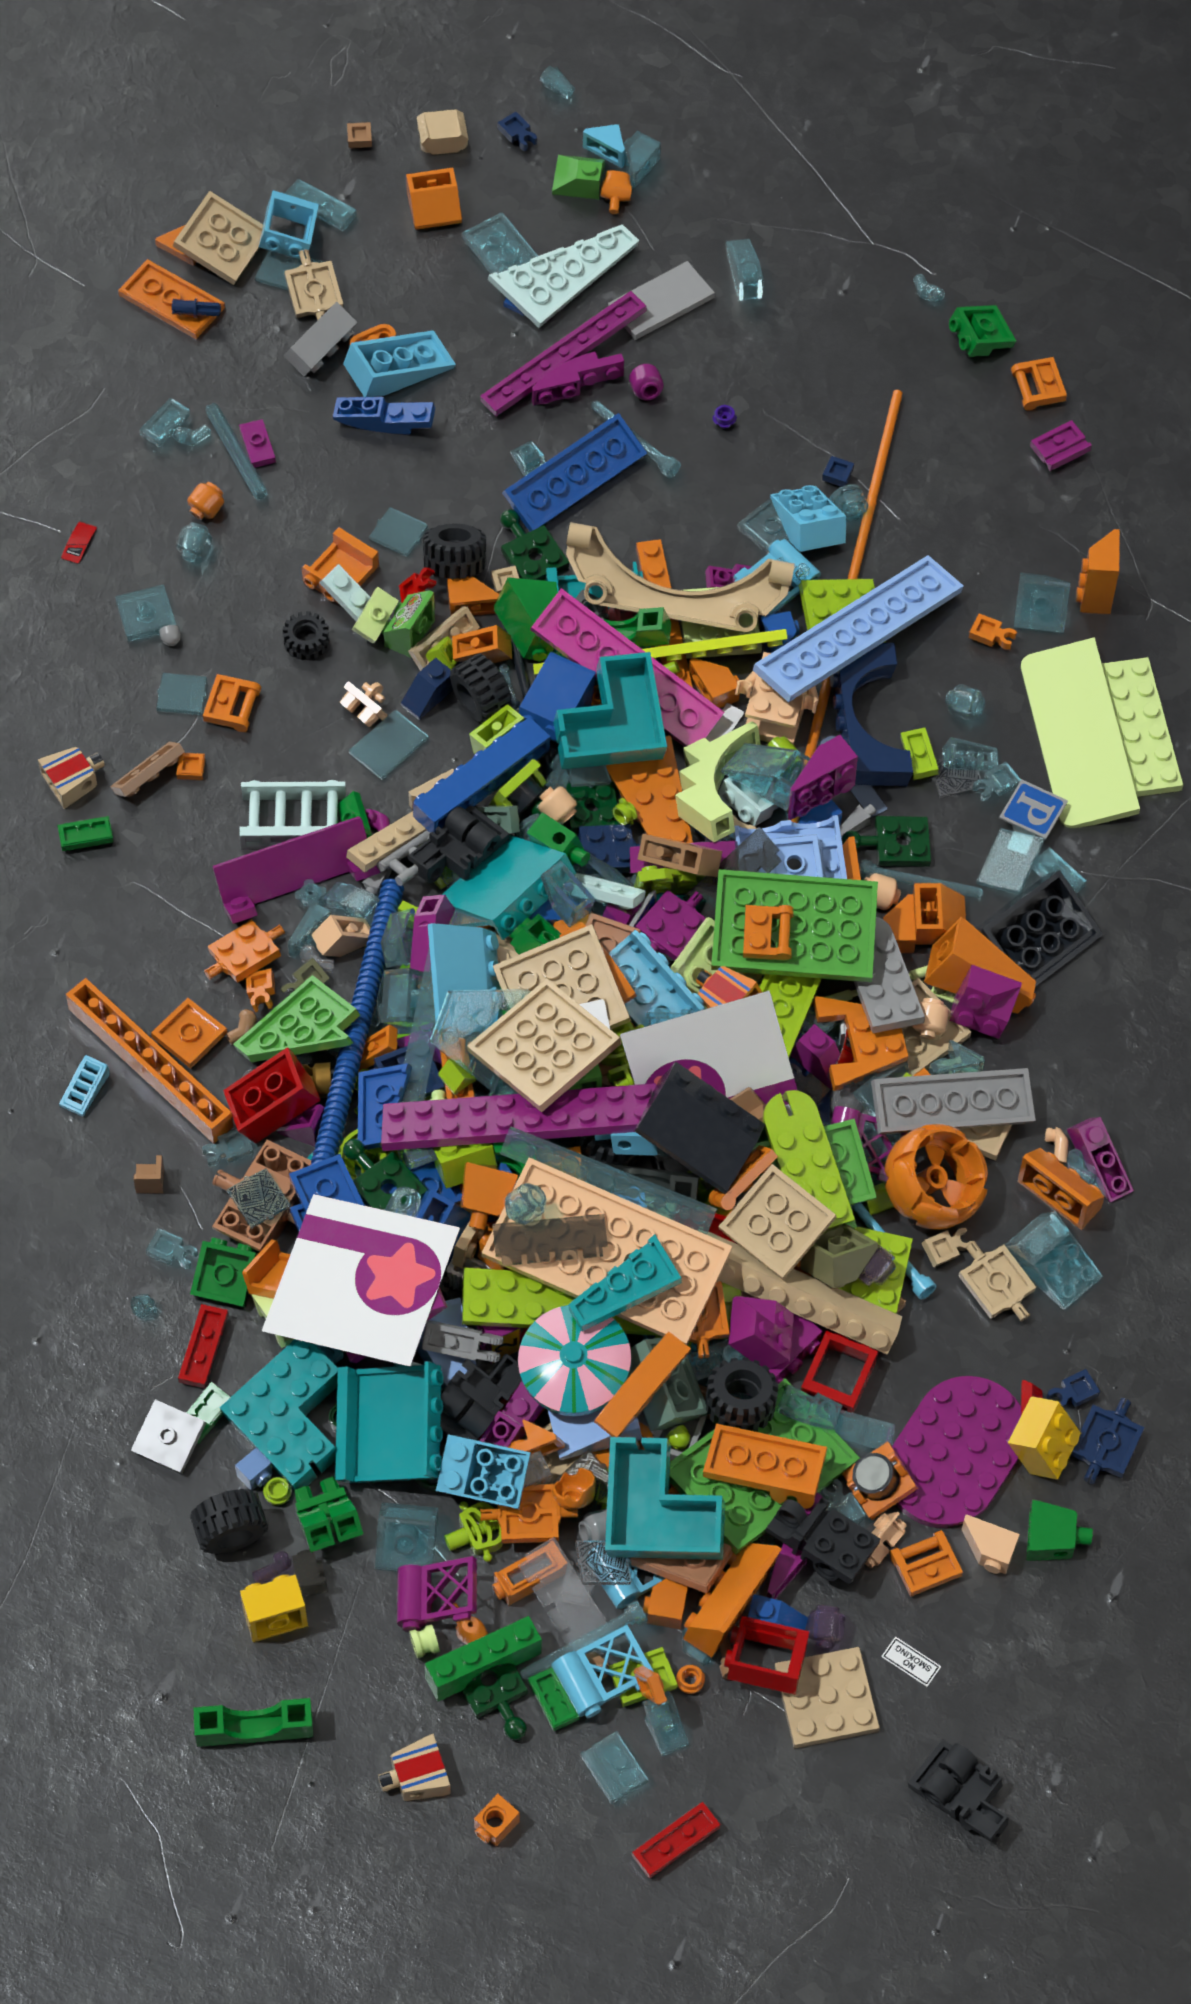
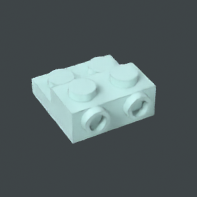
M756 762L723 780L718 795L727 806H731L738 812L739 818L743 822H749L755 827L769 819L775 809L789 802L790 790Z

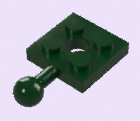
M508 509L501 514V525L506 529H511L516 539L502 545L501 552L511 567L516 566L520 579L543 581L546 579V568L556 567L557 573L569 568L570 562L544 525L525 534L519 525L520 517L516 511ZM532 553H538L542 558L531 560L528 556Z
M613 782L567 783L562 785L577 802L574 808L577 812L567 820L569 830L578 833L579 826L621 825L613 815V808L617 805ZM541 799L535 800L530 807L531 814L536 819L541 814L538 809L539 804L542 802ZM585 804H593L597 807V810L589 811Z
M876 816V836H860L854 830H849L842 835V845L849 837H855L856 850L860 846H877L878 866L930 867L931 853L928 817ZM903 837L910 843L908 845H900L896 839Z
M350 1139L344 1144L343 1152L346 1158L353 1161L357 1160L365 1170L353 1182L367 1207L402 1214L420 1201L425 1192L428 1191L393 1151L374 1164L365 1154V1146L360 1140ZM390 1183L397 1189L392 1194H386L381 1190V1187L384 1184Z
M505 1663L489 1668L472 1679L465 1689L461 1691L476 1719L498 1709L505 1721V1735L511 1740H519L524 1737L527 1731L526 1723L523 1719L515 1717L509 1706V1703L528 1694V1689L515 1665ZM486 1675H493L497 1678V1682L492 1686H485L481 1683V1679Z

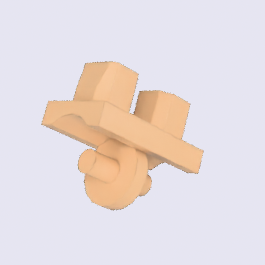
M349 681L344 686L347 693L340 701L341 705L353 713L360 703L363 704L365 708L357 717L366 726L370 727L379 718L384 721L388 717L382 711L383 709L374 702L377 700L379 703H382L385 700V697L381 694L383 686L380 683L376 682L372 685H369L367 682L364 683L362 689L366 691L365 694Z

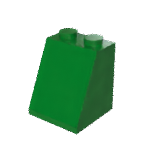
M508 577L494 605L495 613L508 634L511 635V639L523 659L545 661L549 653L554 650L551 645L532 632L530 628L558 593L556 582Z

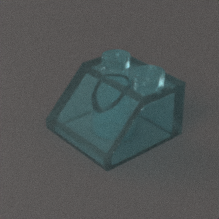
M382 1502L378 1515L375 1569L398 1571V1568L404 1565L424 1566L433 1564L438 1507Z

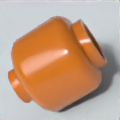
M211 482L198 484L187 499L188 505L191 507L189 512L199 520H202L203 517L207 519L214 518L224 504L223 491Z

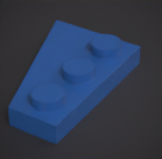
M409 1063L359 1072L358 1140L364 1144L365 1150L382 1147L383 1104L402 1102L413 1068Z

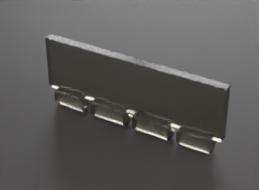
M758 827L720 863L719 869L760 872L759 869L763 868L767 873H770L782 862L777 855L780 850L764 830ZM705 876L683 897L687 902L695 891L699 892L698 896L701 894L704 899L695 907L696 911L705 918L710 917L714 921L718 876Z
M604 1214L492 1224L495 1256L501 1257L502 1266L522 1264L521 1255L524 1254L527 1256V1264L550 1262L549 1252L555 1253V1261L578 1259V1249H582L583 1259L603 1257L602 1247H608Z

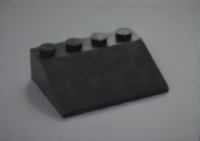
M1061 870L1043 876L976 927L979 932L1036 981L1035 987L1103 935Z
M675 1062L659 1079L634 1131L725 1194L756 1145L765 1124L688 1069Z

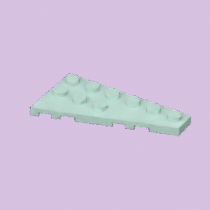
M619 225L598 233L596 237L577 241L570 247H561L532 258L530 262L508 267V270L504 272L490 274L488 281L540 328L638 245L639 240L625 226Z

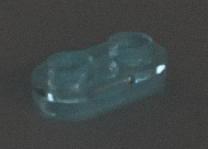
M407 1186L399 1187L392 1194L385 1211L415 1217L421 1204L420 1194L413 1188ZM406 1195L407 1201L402 1205L401 1199Z

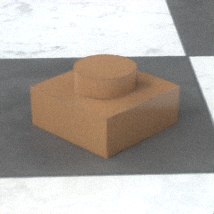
M371 122L347 123L348 148L372 147Z

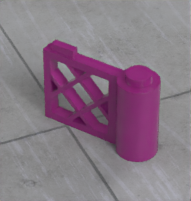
M835 1106L831 1124L855 1118L859 1136L863 1142L862 1146L863 1148L866 1147L873 1159L867 1163L869 1171L877 1175L876 1180L887 1182L888 1177L880 1160L890 1153L892 1145L886 1134H877L868 1140L863 1132L865 1121L873 1123L877 1130L876 1117L863 1114L856 1109ZM909 1132L901 1133L900 1138L903 1137L904 1135H906V1134L909 1133ZM881 1137L887 1151L877 1156L870 1143Z
M474 1556L424 1566L404 1565L398 1568L397 1625L403 1631H419L421 1627L425 1626V1623L453 1618L455 1622L470 1620L471 1614L477 1613V1559ZM468 1566V1574L460 1583L454 1578V1575L461 1567ZM442 1571L445 1576L436 1587L432 1586L431 1573ZM452 1580L458 1587L447 1599L441 1592ZM464 1591L468 1594V1606L457 1608L454 1602ZM439 1596L445 1603L438 1612L431 1613V1604Z

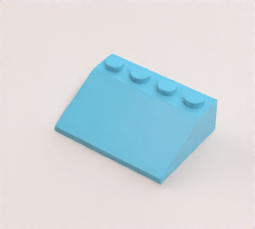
M428 924L436 1030L473 1041L503 1016V992L493 968L494 965L499 963L497 956L499 942L496 932L480 927Z

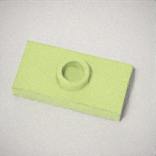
M377 587L352 630L371 643H374L399 600Z

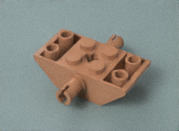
M266 1140L243 1178L238 1179L220 1169L217 1172L219 1176L215 1175L212 1184L230 1193L234 1191V1186H236L238 1203L235 1200L236 1195L233 1193V1196L230 1197L212 1228L261 1252L271 1240L278 1239L288 1221L295 1224L290 1213V1207L298 1205L300 1200L289 1179V1173L310 1166L311 1160ZM258 1173H264L261 1174L264 1175L261 1176V1179H264V1184H267L266 1181H269L268 1185L265 1186L274 1187V1189L277 1186L279 1191L263 1187V1191L266 1189L264 1197L268 1189L278 1192L274 1202L271 1201L266 1206L268 1210L271 1206L270 1211H267L271 1214L254 1211L255 1214L265 1215L261 1219L260 1217L263 1216L252 1215L258 1217L259 1220L244 1214L248 1209L244 1210V1212L242 1209L264 1205L260 1176L253 1177L260 1175ZM258 1179V1180H255V1181H250V1182L242 1183V1182H244V1181H249V1180ZM259 1186V1187H256V1188H251V1189H246V1190L238 1191V1190H240V1189H245V1188H250V1187ZM250 1191V1196L259 1194L260 1196L251 1197L250 1201L240 1202L239 1193ZM249 1192L240 1193L241 1200H243V1194H247V1198L250 1199ZM273 1194L267 1195L265 1201L270 1199ZM276 1201H280L281 1204L276 1205ZM249 1209L248 1213L252 1214L254 1209Z

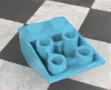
M807 485L802 487V489L781 490L779 493L770 494L788 539L799 552L846 543V515L816 486Z
M448 1435L436 1491L519 1509L531 1453L465 1437Z

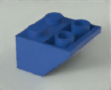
M428 1190L425 1192L413 1217L460 1227L447 1263L449 1266L453 1258L454 1247L468 1225L472 1214L450 1199L433 1190Z

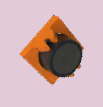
M888 1441L873 1452L862 1456L842 1474L847 1481V1486L871 1520L918 1489Z

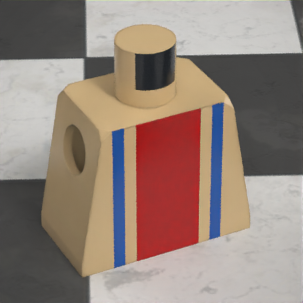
M78 747L38 759L41 775L64 809L97 786L94 771L105 766L98 752L85 758Z
M434 1734L428 1735L391 1755L393 1770L378 1775L382 1791L399 1787L404 1801L451 1794L450 1783Z

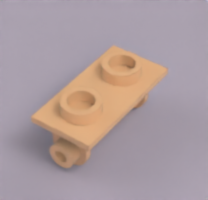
M899 1512L884 1513L874 1523L876 1528L872 1534L881 1540L865 1563L869 1568H873L874 1565L878 1566L890 1550L883 1544L884 1541L891 1547H894L905 1534V1528L907 1527L905 1522L901 1519L895 1520L900 1514Z

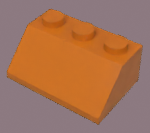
M1114 529L1089 548L1087 559H1082L1079 587L1076 589V602H1080V613H1111L1119 575L1120 529Z
M1038 1148L1026 1153L1022 1159L1017 1182L1080 1230L1102 1208L1105 1196L1102 1195L1100 1189L1095 1185H1089L1081 1179L1074 1169L1067 1168L1061 1164L1054 1154Z

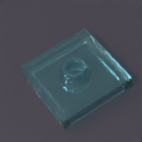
M164 584L115 596L128 641L160 634L159 630L162 627L176 625Z

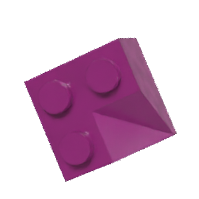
M971 965L954 997L949 1021L999 1039L1009 1021L1022 983Z
M741 1296L733 1297L728 1345L746 1358H749L750 1361H759L760 1366L766 1365L768 1368H772L788 1362L791 1355L794 1314L775 1300Z

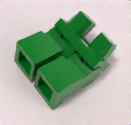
M334 1477L320 1482L323 1492L321 1495L313 1497L309 1486L295 1490L296 1514L310 1552L334 1545L333 1532H335L339 1543L363 1535L357 1510L347 1497L344 1487L340 1488Z

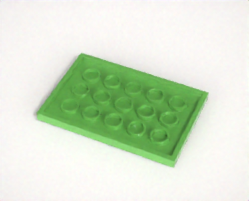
M719 869L711 970H718L724 966L735 972L872 982L878 881ZM746 905L774 907L790 905L794 908V915L790 921L789 947L792 949L791 959L743 958ZM772 918L771 948L779 947L780 919Z
M784 1378L778 1385L773 1418L771 1421H768L765 1428L759 1427L758 1432L827 1447V1455L817 1493H819L842 1476L860 1457ZM713 1430L670 1461L669 1482L681 1495L723 1496L725 1501L724 1543L730 1545L736 1555L747 1545L766 1533V1527L783 1503L775 1502L770 1496V1491L703 1477L705 1462L714 1434ZM787 1496V1500H794L797 1502V1498L793 1496Z

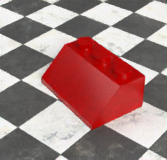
M288 1047L223 1090L238 1132L255 1144L321 1101L312 1078Z

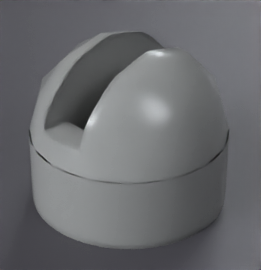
M167 625L159 630L164 644L174 646L179 642L181 633L178 625Z

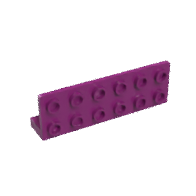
M358 816L214 865L213 871L223 907L232 924L257 916L254 906L256 903L343 873L350 872L356 881L381 873L377 865L364 872L346 857L348 849L367 839L361 817Z

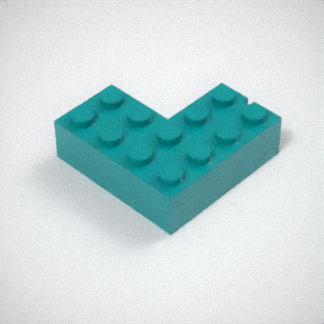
M644 652L599 657L596 673L602 705L556 711L553 723L556 740L559 743L558 752L561 770L663 759L667 743L651 653Z
M294 1339L219 1408L228 1421L254 1448L257 1447L271 1462L272 1467L294 1490L310 1485L317 1478L310 1466L312 1462L323 1473L336 1461L335 1446L306 1415L337 1388L338 1367L315 1344Z
M610 1437L605 1551L609 1557L723 1560L725 1501L723 1496L669 1495L671 1445L667 1438H642L641 1443L644 1450H640L636 1437Z

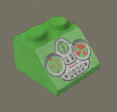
M429 590L407 595L404 602H400L397 605L394 617L391 622H386L382 630L385 647L411 658L408 650L426 636L435 622L434 592Z

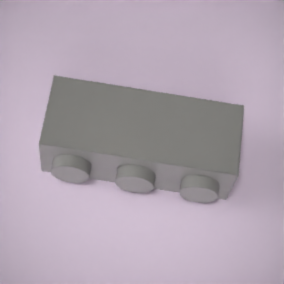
M336 302L283 356L303 376L310 370L315 373L324 364L321 359L325 355L330 358L339 349L336 344L340 340L345 343L354 333L352 327L357 321Z

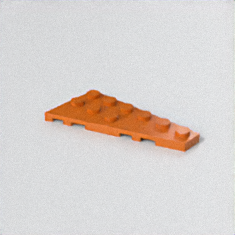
M666 736L667 749L663 759L603 765L608 776L618 788L622 798L632 803L638 816L636 820L641 824L645 834L693 843L690 825L678 816L675 795L682 792L671 736Z

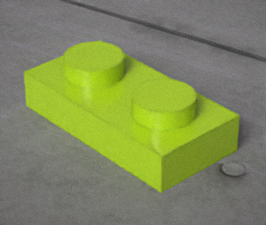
M926 728L900 733L904 750H910L913 780L938 775L939 769Z

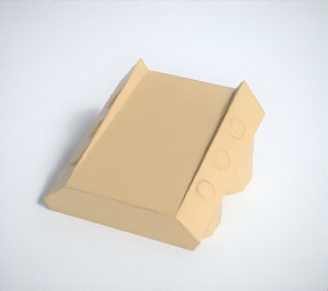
M459 110L424 112L417 117L420 146L423 152L431 153L432 155L456 153L467 147L469 139L463 112Z

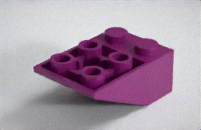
M841 735L818 746L792 785L788 812L790 820L806 815L810 809L828 803L836 795L847 793L855 786L858 756Z

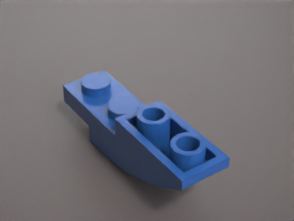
M340 397L336 399L333 419L337 422L369 431L411 434L412 428H432L436 408L433 402L386 403L384 397Z

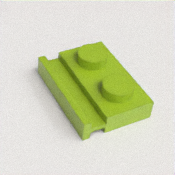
M663 1647L644 1653L653 1671L661 1677L664 1693L677 1689L678 1684L669 1661L665 1656ZM626 1660L609 1665V1669L622 1673ZM629 1660L625 1674L635 1677L634 1669L642 1665ZM612 1676L615 1688H618L620 1678ZM623 1679L622 1685L629 1681ZM635 1687L619 1695L623 1707L647 1699L642 1696L641 1691L637 1692Z

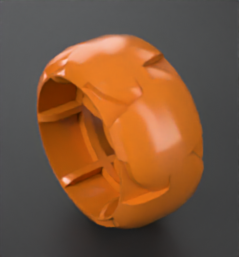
M929 1124L912 1130L894 1144L885 1162L884 1171L888 1177L885 1187L892 1204L903 1217L916 1220L915 1225L925 1229H948L969 1219L980 1208L988 1191L984 1188L988 1178V1168L982 1152L976 1143L970 1142L962 1131L949 1125ZM925 1147L932 1165L916 1174V1151ZM943 1158L952 1167L957 1181L948 1180L945 1169L940 1166ZM941 1189L943 1196L951 1207L938 1204L932 1196L928 1195Z

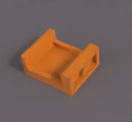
M338 527L333 533V543L311 566L305 564L302 567L303 582L307 587L321 592L329 601L337 602L319 582L339 564L361 586L379 567L378 551Z
M271 1240L243 1270L242 1274L249 1294L274 1299L291 1255L280 1251L277 1240Z

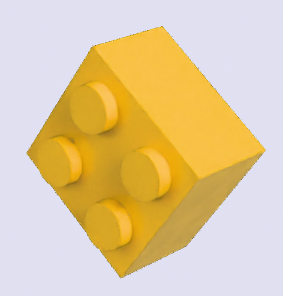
M1031 1397L1008 1444L1030 1474L1058 1480L1067 1465L1074 1447L1079 1441L1081 1432L1060 1402Z
M296 1574L292 1576L280 1575L274 1578L272 1582L262 1585L261 1583L250 1584L245 1590L240 1591L243 1612L252 1642L308 1626L305 1603Z

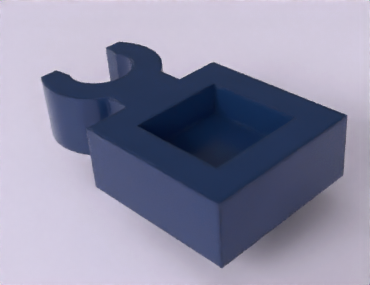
M517 112L497 122L498 130L511 143L518 140L519 146L523 151H527V141L537 145V136L530 132V125Z
M1084 1369L1062 1380L1061 1386L1063 1389L1052 1388L1049 1390L1047 1399L1058 1397L1063 1408L1070 1401L1074 1407H1077L1098 1397L1100 1390L1087 1369Z

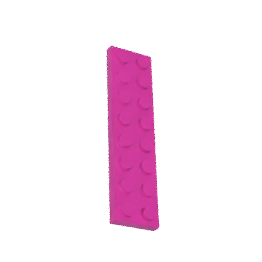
M562 588L530 628L532 632L566 658L595 672L599 657L645 652ZM651 657L664 732L684 747L706 738L725 712Z

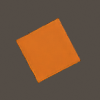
M181 754L178 757L177 779L203 780L205 754Z

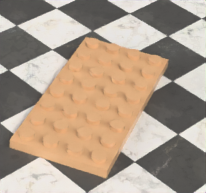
M528 1158L482 1251V1257L577 1298L595 1282L599 1283L604 1279L612 1268L618 1267L626 1261L628 1255L633 1251L639 1250L647 1244V1240L655 1234L680 1274L682 1283L615 1316L663 1337L669 1331L687 1345L732 1251V1246L539 1161Z

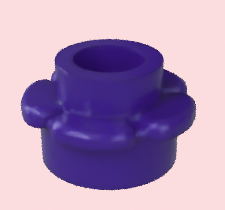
M721 405L715 410L712 419L721 428H729L731 424L734 425L736 423L737 416L731 406Z

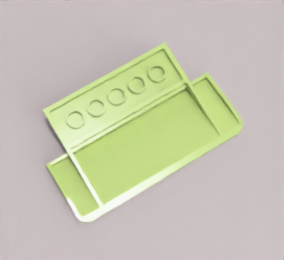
M1095 637L1032 653L1024 657L1021 662V671L1052 793L1068 800L1059 816V820L1064 826L1068 828L1092 826L1137 815L1140 811L1137 797L1182 791L1183 782L1148 657L1101 663Z

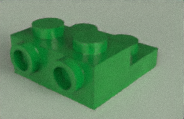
M996 305L957 307L949 320L950 330L956 332L961 350H966L969 357L989 356L993 349L1013 348L1016 343L1015 337Z
M538 913L532 920L527 917L521 925H518L509 936L513 939L510 944L514 947L516 953L520 955L560 938L559 935L561 933Z
M212 1237L211 1242L203 1241L190 1295L245 1307L248 1289L242 1272L258 1253L253 1252L254 1249L249 1245L238 1243L237 1248L227 1246L228 1241Z

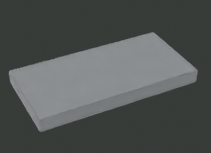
M686 261L632 290L646 305L647 311L624 328L634 340H637L714 299L715 292L692 265ZM622 296L609 302L608 306L617 301L618 299H620Z

